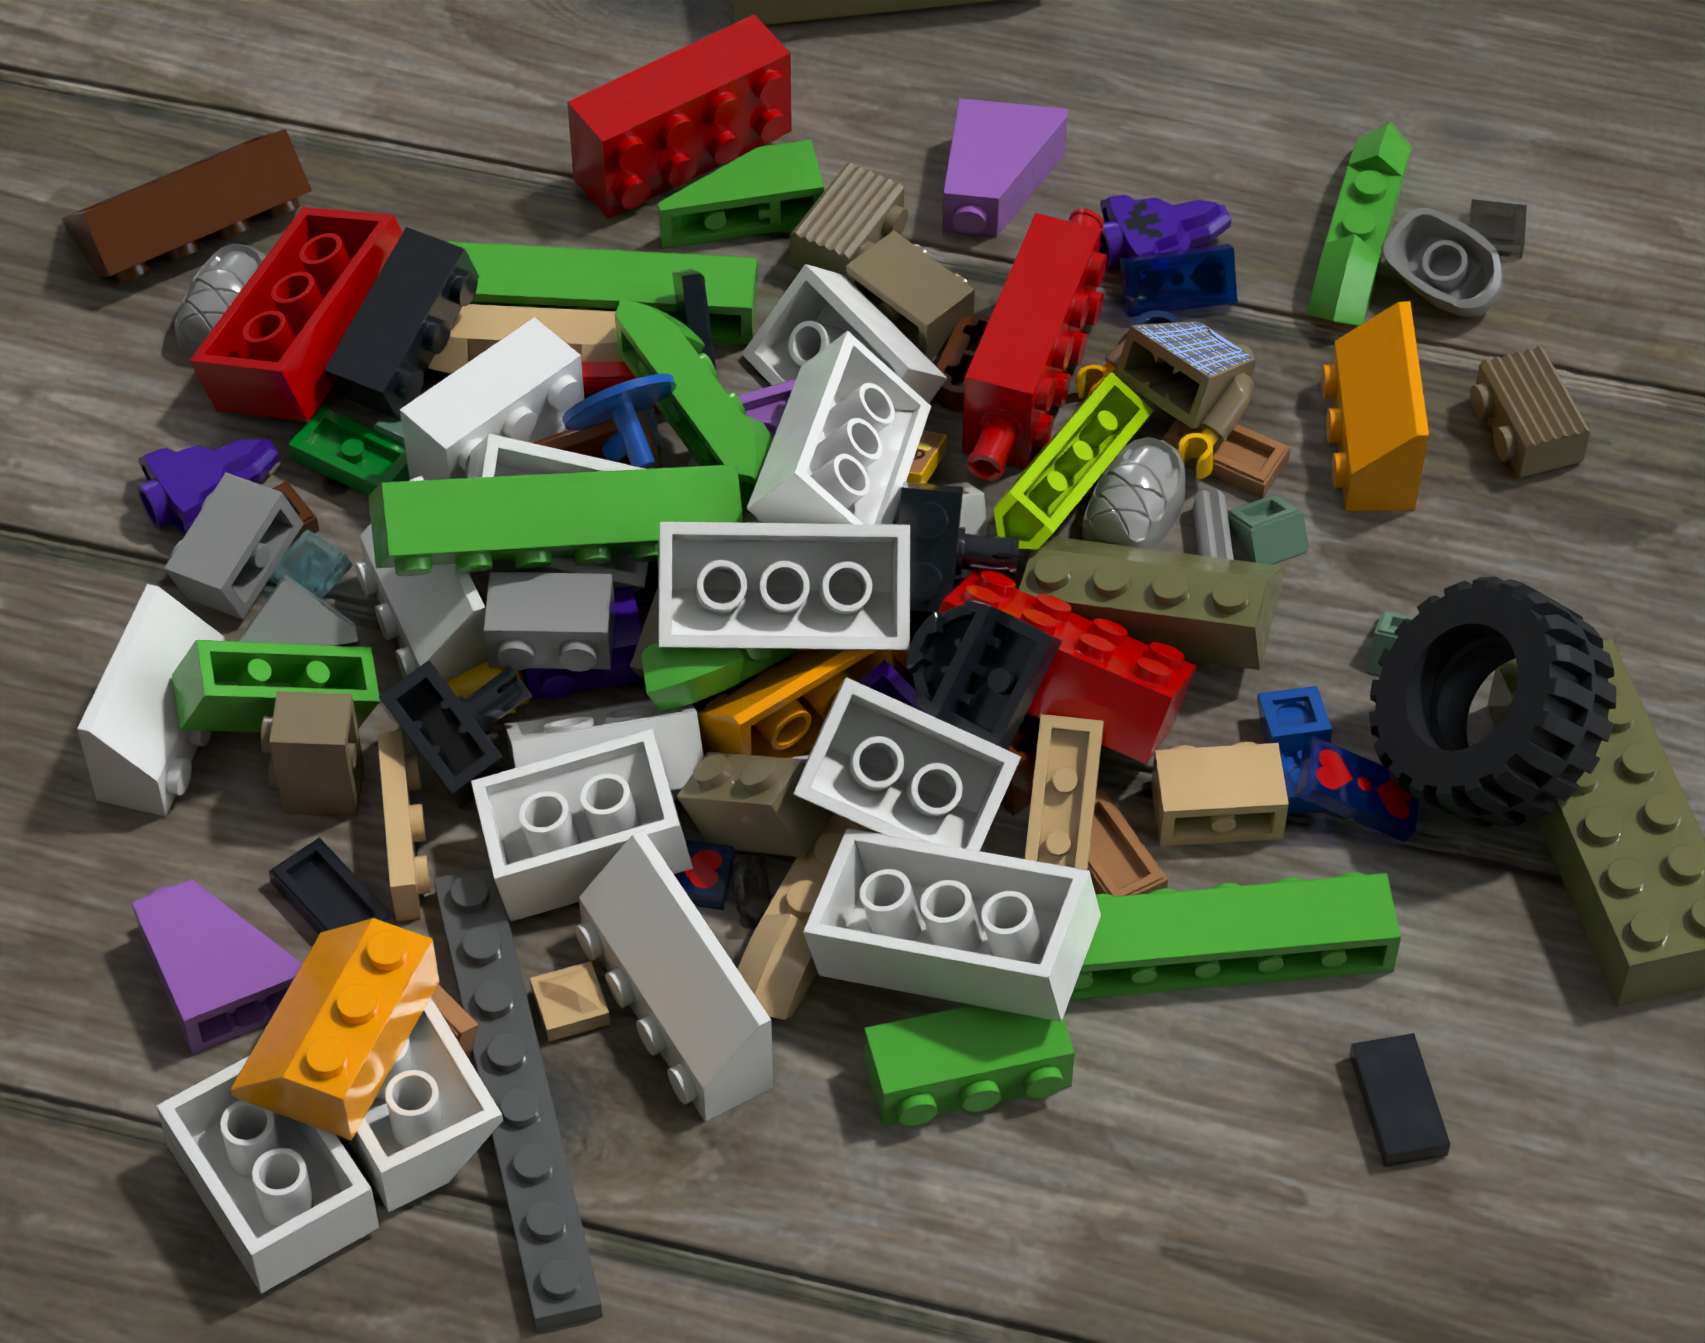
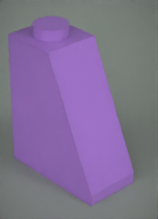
M959 98L943 192L942 231L997 237L1064 156L1068 109Z
M193 879L175 886L158 888L148 896L131 902L141 939L192 1055L268 1025L301 968L302 963Z

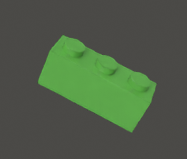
M196 640L172 674L180 730L261 732L263 717L273 716L277 691L352 694L358 729L380 703L371 647Z
M969 1005L864 1028V1063L883 1127L900 1123L908 1126L920 1125L930 1121L937 1115L960 1110L980 1112L992 1108L1001 1101L1024 1096L1044 1098L1057 1093L1062 1088L1072 1086L1075 1052L1064 1018L1062 1022Z

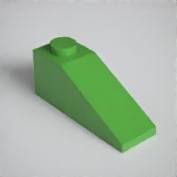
M812 140L757 147L658 202L661 248L666 249L794 230L824 192V184Z

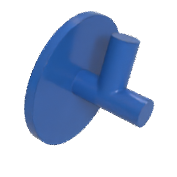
M654 374L632 379L609 387L580 401L563 414L562 421L567 430L577 431L613 419L617 431L604 442L602 446L604 456L608 460L616 462L627 454L631 466L645 469L655 464V460L636 411L647 409L665 399L676 389L677 385L671 374Z

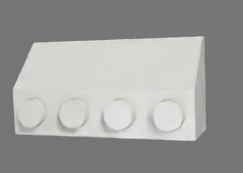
M849 331L845 332L801 366L747 509L757 517L760 523L892 525L901 498V488L903 482L907 480L931 405Z
M660 522L658 528V647L909 650L910 525Z
M644 829L631 835L579 896L581 924L575 926V932L586 956L591 961L599 958L608 971L605 977L615 1001L621 1008L630 1005L639 1020L636 1021V1026L646 1049L653 1056L661 1053L670 1068L667 1070L668 1077L679 1100L685 1105L692 1101L706 1122L773 1088L771 1019Z

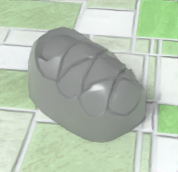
M1429 208L1414 209L1398 222L1384 242V256L1390 268L1417 294L1445 312L1465 318L1482 316L1496 303L1503 290V271L1497 249L1479 232L1444 213Z
M229 244L216 251L201 267L181 302L175 320L176 340L182 351L194 355L265 259L264 253L249 245Z
M1150 437L1134 440L1125 446L1105 469L1092 493L1082 521L1081 534L1083 540L1154 549L1177 521L1186 498L1185 466L1178 450L1163 440Z

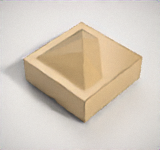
M592 961L530 978L531 991L548 1042L610 1025L609 1010Z

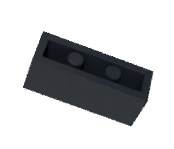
M405 228L324 368L326 375L340 397L399 419L401 416L400 409L406 406L408 402L416 399L421 391L424 374L435 354L441 353L446 347L453 322L461 308L467 306L472 301L477 290L479 275L465 248L414 229Z

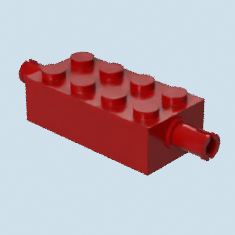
M1082 208L1077 209L1071 213L1070 221L1035 213L965 375L962 452L970 454L967 460V468L978 478L989 481L999 479L1003 474L1005 464L1026 469L1031 463L1036 449H1043L1050 440L1054 424V416H1051V412L1054 406L1062 408L1065 404L1071 382V375L1067 374L1071 365L1080 366L1088 339V334L1084 333L1087 324L1096 326L1104 301V293L1096 291V288H1099L1107 264V255L1099 253L1100 235L1104 229V221L1094 211Z

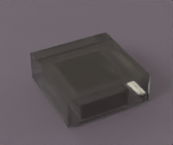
M1472 199L1468 226L1484 236L1497 249L1499 256L1522 259L1525 245L1527 205Z

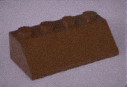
M282 129L250 139L67 215L62 220L97 276L101 278L115 274L118 283L150 271L146 262L149 259L166 253L169 262L200 250L197 239L213 232H217L219 239L223 240L250 229L247 218L258 213L267 211L269 218L273 219L300 207L297 197L311 192L312 189L287 130Z

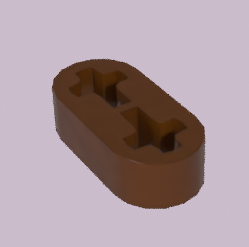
M986 314L968 315L962 318L954 327L936 366L947 377L944 384L935 394L937 401L943 407L953 411H964L965 381L961 386L955 385L959 382L962 373H967L975 352L970 351V345H974L978 339L982 338L991 316Z

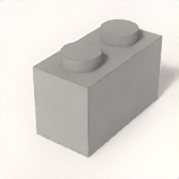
M225 473L215 490L205 499L199 515L184 538L174 547L170 560L164 569L187 599L243 620L304 523L282 492Z
M489 573L484 621V638L489 668H505L509 665L516 671L528 668L568 669L577 672L590 669L611 670L615 624L612 574Z

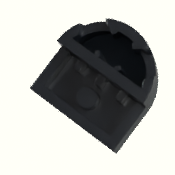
M963 601L964 604L955 606L943 613L934 612L919 627L908 651L907 669L913 673L914 685L918 697L915 698L916 702L927 714L1008 750L1062 640L1014 615L978 601Z

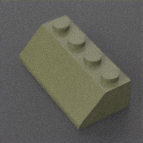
M1052 536L1038 550H1031L1019 590L1034 597L1040 594L1057 597L1068 603L1072 608L1071 612L1091 621L1096 618H1102L1118 623L1128 631V637L1150 645L1152 642H1159L1172 646L1184 654V660L1260 670L1285 576V567Z

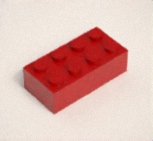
M754 14L567 101L573 179L606 218L609 219L628 209L636 208L643 202L674 187L684 185L689 180L722 164H727L736 157L761 145L779 139L782 135L792 131L791 53Z
M302 207L189 360L216 411L308 422L333 387L324 368L402 235L401 228L394 215Z
M973 571L943 600L939 610L941 613L964 604L963 601H978L1014 615L1062 640L1027 713L1040 718L1041 714L1101 720L1104 722L1101 745L1144 764L1148 763L1155 750L1159 748L1171 732L1197 667L1185 661L1184 654L1178 649L1159 642H1152L1150 645L1128 637V631L1118 623L1102 618H1096L1093 621L1072 613L1071 606L1065 601L1045 594L1034 597L1016 589L1015 582L1009 577L993 571H982L981 573Z

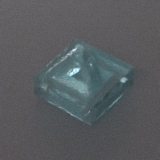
M307 529L286 551L273 570L271 578L278 584L286 574L315 596L322 599L350 570L353 564L346 553Z

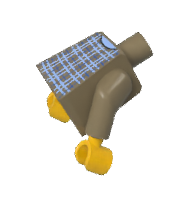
M1196 321L1130 326L1127 338L1105 356L1107 363L1104 366L1088 365L1079 370L1076 377L1079 399H1084L1104 377L1109 372H1112L1124 384L1190 428L1200 427L1203 430L1201 433H1191L1181 438L1178 452L1184 464L1191 458H1199L1196 465V478L1204 479L1213 470L1214 444L1216 441L1224 442L1249 407L1255 388L1254 381L1251 379L1256 365L1254 355L1247 345L1242 343L1234 344L1207 325Z

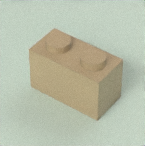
M1240 742L1232 746L1199 748L1182 745L1171 749L1155 750L1151 790L1160 847L1283 839L1289 803L1278 743L1256 744L1253 742Z

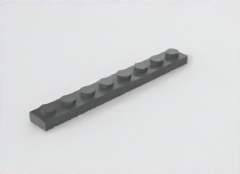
M489 866L433 878L461 1005L479 1024L472 1050L477 1074L502 1113L503 1121L491 1136L536 1331L603 1317L601 1300L504 903L494 880L492 867Z

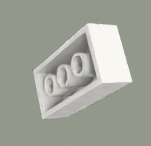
M847 828L803 933L819 976L1062 1022L1101 913L1089 870Z

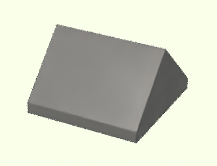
M285 574L237 641L340 645L358 642L354 622Z

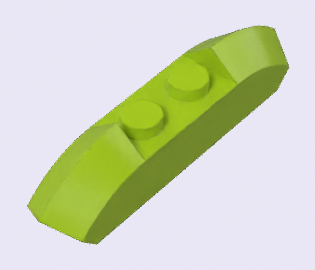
M1109 372L994 506L997 536L1020 537L1019 549L1038 550L1055 532L1154 410L1114 373Z

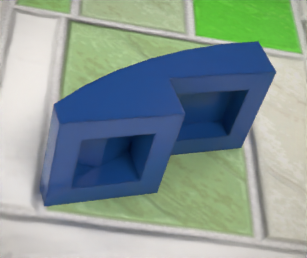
M1311 686L1258 693L1257 705L1265 744H1279L1289 803L1287 815L1344 807L1345 786L1342 785L1338 789H1329L1322 785L1317 778V770L1320 767H1324L1319 760L1320 752L1323 750L1332 751V727L1318 687Z

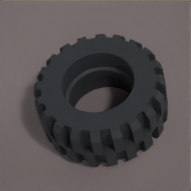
M1496 576L1479 577L1473 580L1472 584L1464 580L1445 588V596L1442 598L1436 595L1427 598L1417 606L1419 613L1412 620L1404 619L1394 631L1398 638L1390 650L1384 648L1378 664L1383 667L1379 680H1372L1370 700L1376 703L1375 711L1369 712L1371 734L1380 738L1374 743L1375 751L1381 764L1388 768L1390 778L1401 789L1412 793L1414 798L1473 825L1490 827L1496 824L1502 828L1518 826L1525 822V816L1536 820L1554 810L1552 802L1556 799L1564 802L1568 800L1580 788L1577 781L1583 773L1592 774L1601 758L1595 755L1602 741L1609 742L1613 728V722L1608 720L1609 709H1616V686L1608 682L1609 678L1614 677V667L1610 653L1602 650L1604 648L1603 639L1596 629L1584 622L1583 617L1530 586L1513 579L1503 581ZM1516 658L1518 669L1517 687L1506 716L1490 735L1469 747L1466 731L1467 719L1474 696L1482 683L1494 670Z

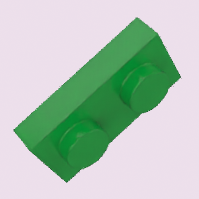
M321 406L315 412L311 419L288 443L292 460L368 496L381 482L407 481L409 478L404 444L324 406Z

